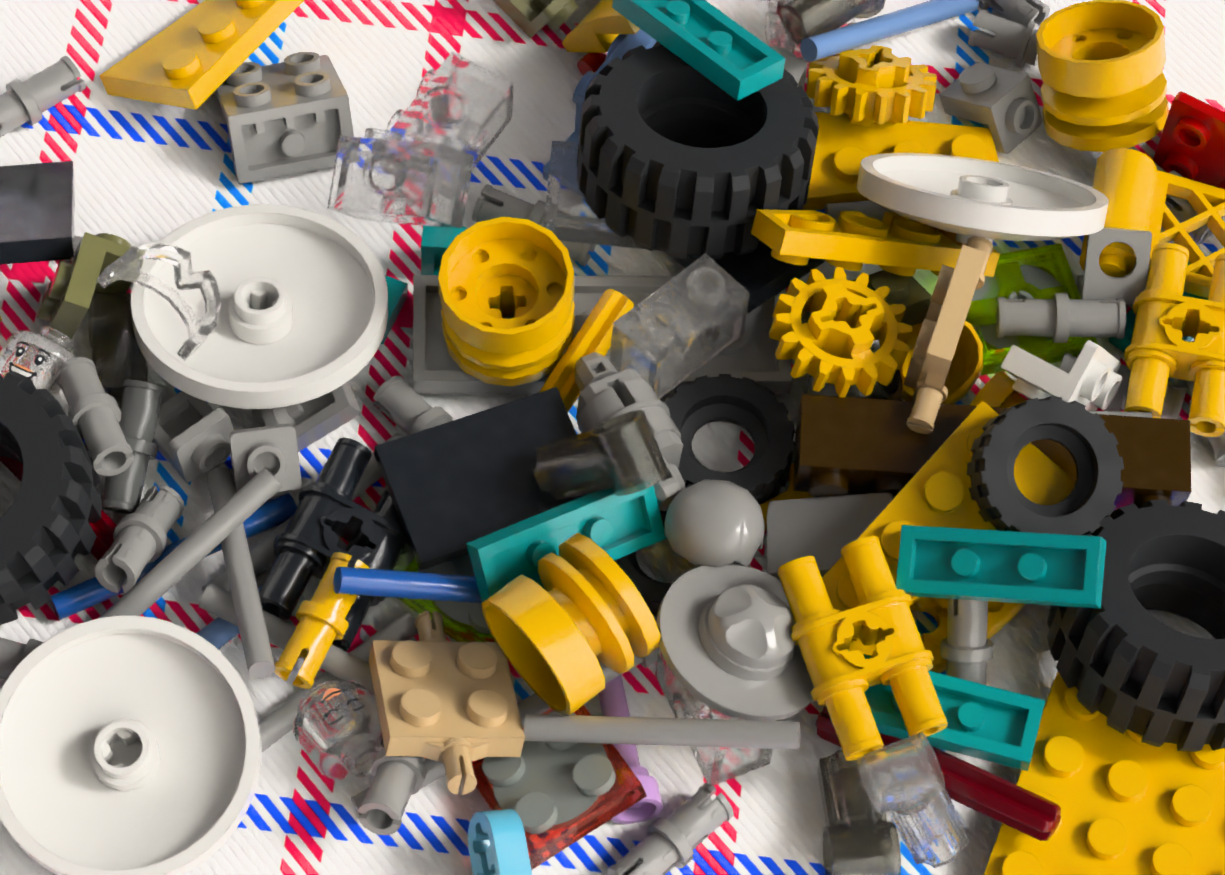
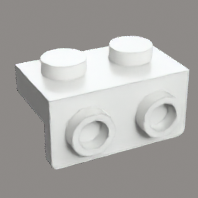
M1090 340L1085 343L1070 373L1015 345L1011 346L1001 365L1002 369L1017 378L1012 389L1024 395L1027 399H1044L1049 396L1062 397V401L1072 402L1075 400L1085 405L1087 411H1096L1098 407L1103 410L1106 409L1116 396L1122 381V376L1117 374L1121 362L1104 348Z

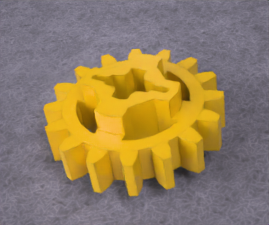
M872 45L868 49L848 50L835 56L832 55L810 62L806 94L809 98L814 99V106L831 107L830 114L834 116L845 114L851 118L850 123L871 127L873 123L884 124L886 121L907 123L908 116L923 119L925 111H933L937 76L936 74L928 73V66L911 65L912 58L910 57L898 58L892 54L891 48Z
M836 267L832 279H826L817 268L812 269L806 283L794 278L789 284L787 293L780 294L772 315L774 321L769 331V338L780 341L775 352L777 360L793 359L795 361L790 373L794 379L802 377L806 373L814 377L812 390L819 392L826 383L835 385L838 396L845 398L850 385H856L864 396L871 395L876 381L885 386L891 383L896 370H901L910 347L907 343L912 333V326L901 323L906 311L904 304L888 305L886 300L891 289L883 286L873 291L867 287L869 276L866 273L862 272L856 281L847 280L843 267ZM809 311L811 315L808 322L802 324L801 317ZM879 340L880 348L873 353L870 349L873 341Z

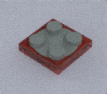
M584 705L571 714L592 716ZM551 708L542 713L550 715H561ZM524 740L520 757H485L472 761L474 775L477 779L475 789L490 811L513 809L521 818L526 836L531 870L647 796L641 782L613 744L533 742Z

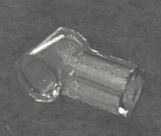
M919 732L858 757L859 773L871 803L879 814L888 812L915 863H925L933 868H938L955 861L962 848L969 844L968 832L945 790V781L940 764L926 735L923 732Z

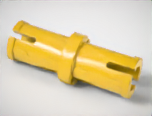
M334 552L332 554L330 563L310 601H302L296 612V618L299 620V623L278 661L274 663V673L284 681H287L299 658L304 659L292 684L296 687L303 689L312 688L314 678L333 641L341 640L349 627V623L345 618L358 595L336 594L333 587L335 570L337 567L348 566L352 557L349 554ZM359 559L357 560L354 568L370 569L365 563H363Z

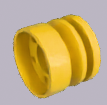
M1093 0L1076 3L1055 11L1041 22L1036 33L1038 68L1043 80L1040 89L1044 105L1042 109L1043 124L1049 137L1060 145L1079 151L1106 152L1117 148H1131L1151 140L1164 128L1169 113L1168 100L1166 98L1167 80L1163 73V67L1166 62L1164 26L1157 13L1145 5L1126 0Z
M498 217L477 222L454 238L442 255L438 276L439 295L442 305V330L449 355L465 373L486 384L513 387L538 381L554 370L573 339L575 327V305L573 301L574 269L568 249L551 230L531 220L512 217Z
M580 533L572 535L558 546L559 556L549 553L537 561L538 574L545 589L534 580L520 575L482 602V613L485 621L506 658L534 693L551 709L561 715H571L605 689V677L598 660L609 669L621 674L634 666V655L639 658L648 656L659 647L661 639L651 611L630 578L606 551L593 540Z

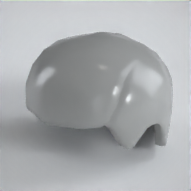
M704 479L684 488L673 499L667 510L664 535L668 539L673 551L693 565L720 567L736 561L740 565L748 566L757 549L763 548L765 525L761 507L748 490L730 481Z

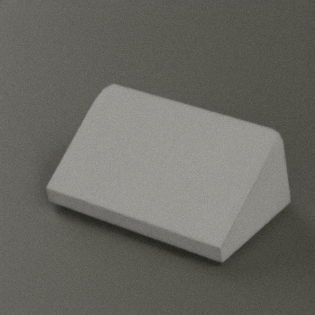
M889 492L769 502L767 510V573L780 580L777 573L780 566L797 558L814 556L821 577H823L842 556L841 549L845 545L857 540L895 496Z

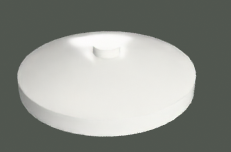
M885 153L871 155L861 160L857 181L858 192L869 200L908 219L956 233V240L964 244L972 236L983 237L993 244V239L1043 241L1097 233L1104 228L1109 203L1108 198L1100 191L1065 177L1001 162L941 154Z
M250 204L229 207L204 214L179 226L158 242L145 257L141 269L135 276L131 291L134 335L144 358L164 380L188 395L206 402L233 408L271 409L287 407L307 402L337 389L357 375L369 363L377 352L387 327V282L378 258L366 242L355 232L330 217L287 205Z
M135 615L104 617L77 624L52 636L36 647L19 663L0 690V820L16 843L32 859L56 875H182L214 854L235 831L249 808L259 780L262 760L260 726L253 701L241 676L230 661L214 645L185 627L153 617Z

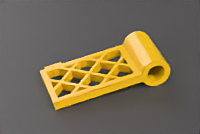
M1117 148L1103 152L1097 158L1092 188L1103 193L1109 200L1104 227L1151 231L1152 241L1149 269L1153 248L1156 244L1174 241L1175 244L1187 248L1189 251L1188 261L1191 264L1187 266L1184 292L1208 298L1215 259L1219 254L1225 253V222L1221 218L1225 216V189L1159 171L1149 156L1137 150ZM1166 194L1187 200L1198 215L1179 223L1165 204ZM1204 225H1207L1224 247L1208 256L1203 254L1188 234ZM1161 226H1162V227L1164 228V230H1165V231L1162 232V233H1160V232H1161ZM1084 235L1079 261L1083 271L1085 269L1088 235ZM1114 242L1107 245L1099 256L1101 270L1111 277L1127 275L1134 268L1136 262L1133 248L1123 242Z

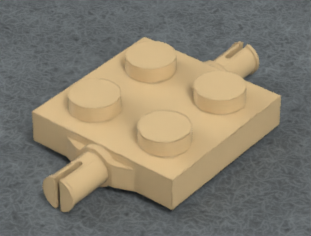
M972 236L968 238L966 245H962L955 268L942 264L926 318H924L903 384L915 389L912 398L914 405L906 424L917 433L930 434L933 432L941 403L947 398L948 389L944 386L974 292L984 286V272L990 253L993 250V244L983 237Z
M425 611L418 615L415 620L419 641L372 640L368 661L385 755L418 756L442 762L445 767L448 790L458 795L459 786H461L462 795L473 791L477 785L472 761L485 757H520L525 735L508 660L497 642L448 641L445 636L442 615L433 611L432 619L430 620L429 611Z

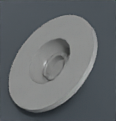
M731 563L720 567L703 565L684 573L671 585L662 599L657 614L656 624L661 635L659 647L673 675L693 696L723 714L742 720L755 721L785 719L802 711L813 701L810 692L814 689L799 645H794L796 641H792L791 628L796 622L779 579L758 569Z

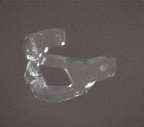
M156 242L131 247L119 259L107 266L96 280L103 288H106L116 280L134 282L152 290L167 300L180 315L187 328L189 339L183 342L182 347L177 352L184 361L201 347L218 325L217 319L222 301L217 281L210 270L194 272L192 270L191 253L180 247ZM144 260H160L172 264L177 289H200L205 302V315L198 320L194 309L176 289L159 277L141 271L140 267Z

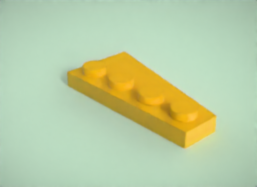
M204 0L103 72L99 77L108 95L197 110L304 0Z
M815 112L818 117L819 130L807 203L803 205V210H823L825 204L869 200L858 192L857 181L861 160L871 155L927 153L999 162L992 134L989 128L910 120L907 123L886 121L884 124L873 123L871 127L850 123L851 118L845 114L834 116L830 113Z
M757 209L751 230L752 235L772 249V257L785 263L807 265L809 258L825 259L832 266L843 267V269L850 271L862 270L863 263L879 265L881 269L901 276H914L916 269L931 270L933 274L939 276L942 264L955 268L962 245H966L956 240V233L910 220L895 212H884L883 220L880 221L859 211H841L838 223H836L833 217L816 210ZM994 249L990 253L984 276L994 277L1000 253Z
M983 400L858 538L878 537L895 585L902 525L996 530L989 521L985 522L978 513L980 508L976 500L971 499L968 489L971 488L970 476H967V463L971 462L973 452L970 450L973 442L984 432L982 428L990 419L999 416ZM1030 442L1019 452L1014 464V478L1018 489L1027 499L1040 505H1054L1064 500L1071 493L1075 480ZM841 556L822 577L833 609L841 610L842 612L855 608L859 604V600ZM911 596L912 602H915L916 600L921 598L917 596ZM859 636L853 637L856 641L860 639Z

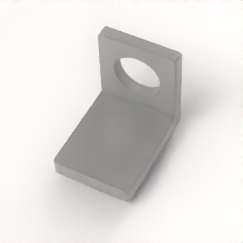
M1104 227L1097 233L1089 234L1084 275H1077L1076 288L1081 299L1116 300L1117 298H1124L1127 311L1128 305H1133L1135 298L1146 288L1152 241L1151 231ZM1114 242L1128 244L1133 248L1136 255L1134 268L1122 277L1108 276L1101 270L1099 265V256L1102 250Z

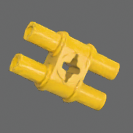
M1158 243L1153 248L1146 288L1140 292L1133 302L1132 308L1136 317L1131 345L1127 346L1124 351V360L1127 368L1131 371L1124 412H1152V418H1161L1168 378L1193 381L1194 385L1188 418L1190 420V432L1204 437H1218L1223 435L1225 431V253L1219 254L1215 259L1208 300L1183 296L1189 259L1188 249L1175 243ZM1182 336L1193 337L1194 342L1184 341Z
M868 536L855 540L841 549L842 558L859 600V604L855 608L842 612L841 610L833 609L814 556H805L789 561L780 566L777 572L796 622L791 628L792 641H796L794 645H799L814 686L810 693L813 700L817 701L819 706L827 707L846 761L872 755L880 751L884 746L864 693L871 686L881 683L891 686L910 740L934 735L944 730L948 725L928 672L933 668L932 661L934 657L931 651L924 648L909 608L913 604L911 596L906 594L905 590L896 588L877 536ZM859 636L863 645H876L871 658L865 659L861 650L849 651L853 637Z

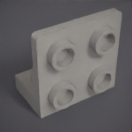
M307 51L291 54L284 59V62L260 66V64L255 62H243L215 90L227 122L234 172L238 184L358 162L348 93L328 55L319 56L318 53Z

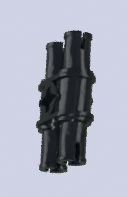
M346 437L338 439L316 482H310L301 488L298 495L300 503L285 532L277 535L274 540L273 547L276 560L259 592L263 610L288 621L311 577L314 576L321 580L334 552H342L352 556L347 567L354 568L359 559L370 569L394 570L400 556L409 551V542L387 487L374 512L351 500L372 457L371 451L362 443ZM339 537L348 541L346 551L341 550L337 546ZM358 595L345 618L349 623L348 629L341 640H334L332 645L348 651L370 606L378 605L386 597Z

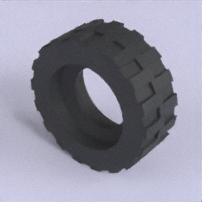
M719 374L717 377L705 375L697 377L695 382L688 385L686 383L676 388L675 394L671 398L667 397L664 401L669 408L671 419L681 433L683 449L678 470L685 482V486H688V484L693 485L704 479L730 481L748 490L759 505L779 495L780 487H785L795 446V441H793L795 428L793 420L790 421L788 418L787 407L783 401L779 402L774 397L773 391L766 386L764 388L754 383V380L744 376L740 379L731 377V374ZM721 421L739 425L750 434L754 442V455L750 462L739 470L732 472L711 470L702 465L693 453L692 439L695 433L702 426L711 422Z
M1053 396L1024 401L1001 411L999 416L990 419L982 428L984 430L982 435L974 440L970 450L973 452L971 462L967 463V476H970L971 488L968 489L971 499L976 500L980 508L978 513L985 522L989 521L997 531L1083 536L1091 534L1101 526L1099 524L1101 520L1110 517L1115 509L1114 501L1117 495L1121 494L1124 483L1120 481L1121 470L1124 469L1123 456L1119 457L1116 447L1119 443L1114 433H1109L1103 425L1105 421L1097 413L1091 414L1085 409V405L1075 400L1065 402L1062 401V397ZM1045 439L1059 443L1071 454L1076 466V481L1071 493L1064 500L1054 505H1040L1030 501L1020 492L1015 482V460L1019 452L1027 444L1035 440Z

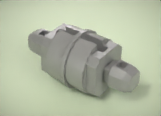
M597 352L581 357L576 361L574 371L575 382L580 390L576 418L578 429L588 444L590 455L600 463L608 478L616 483L639 473L652 478L659 510H668L676 495L685 488V482L678 470L683 449L681 433L670 417L668 406L659 400L651 385L641 378L637 370L628 368L618 372L608 358Z

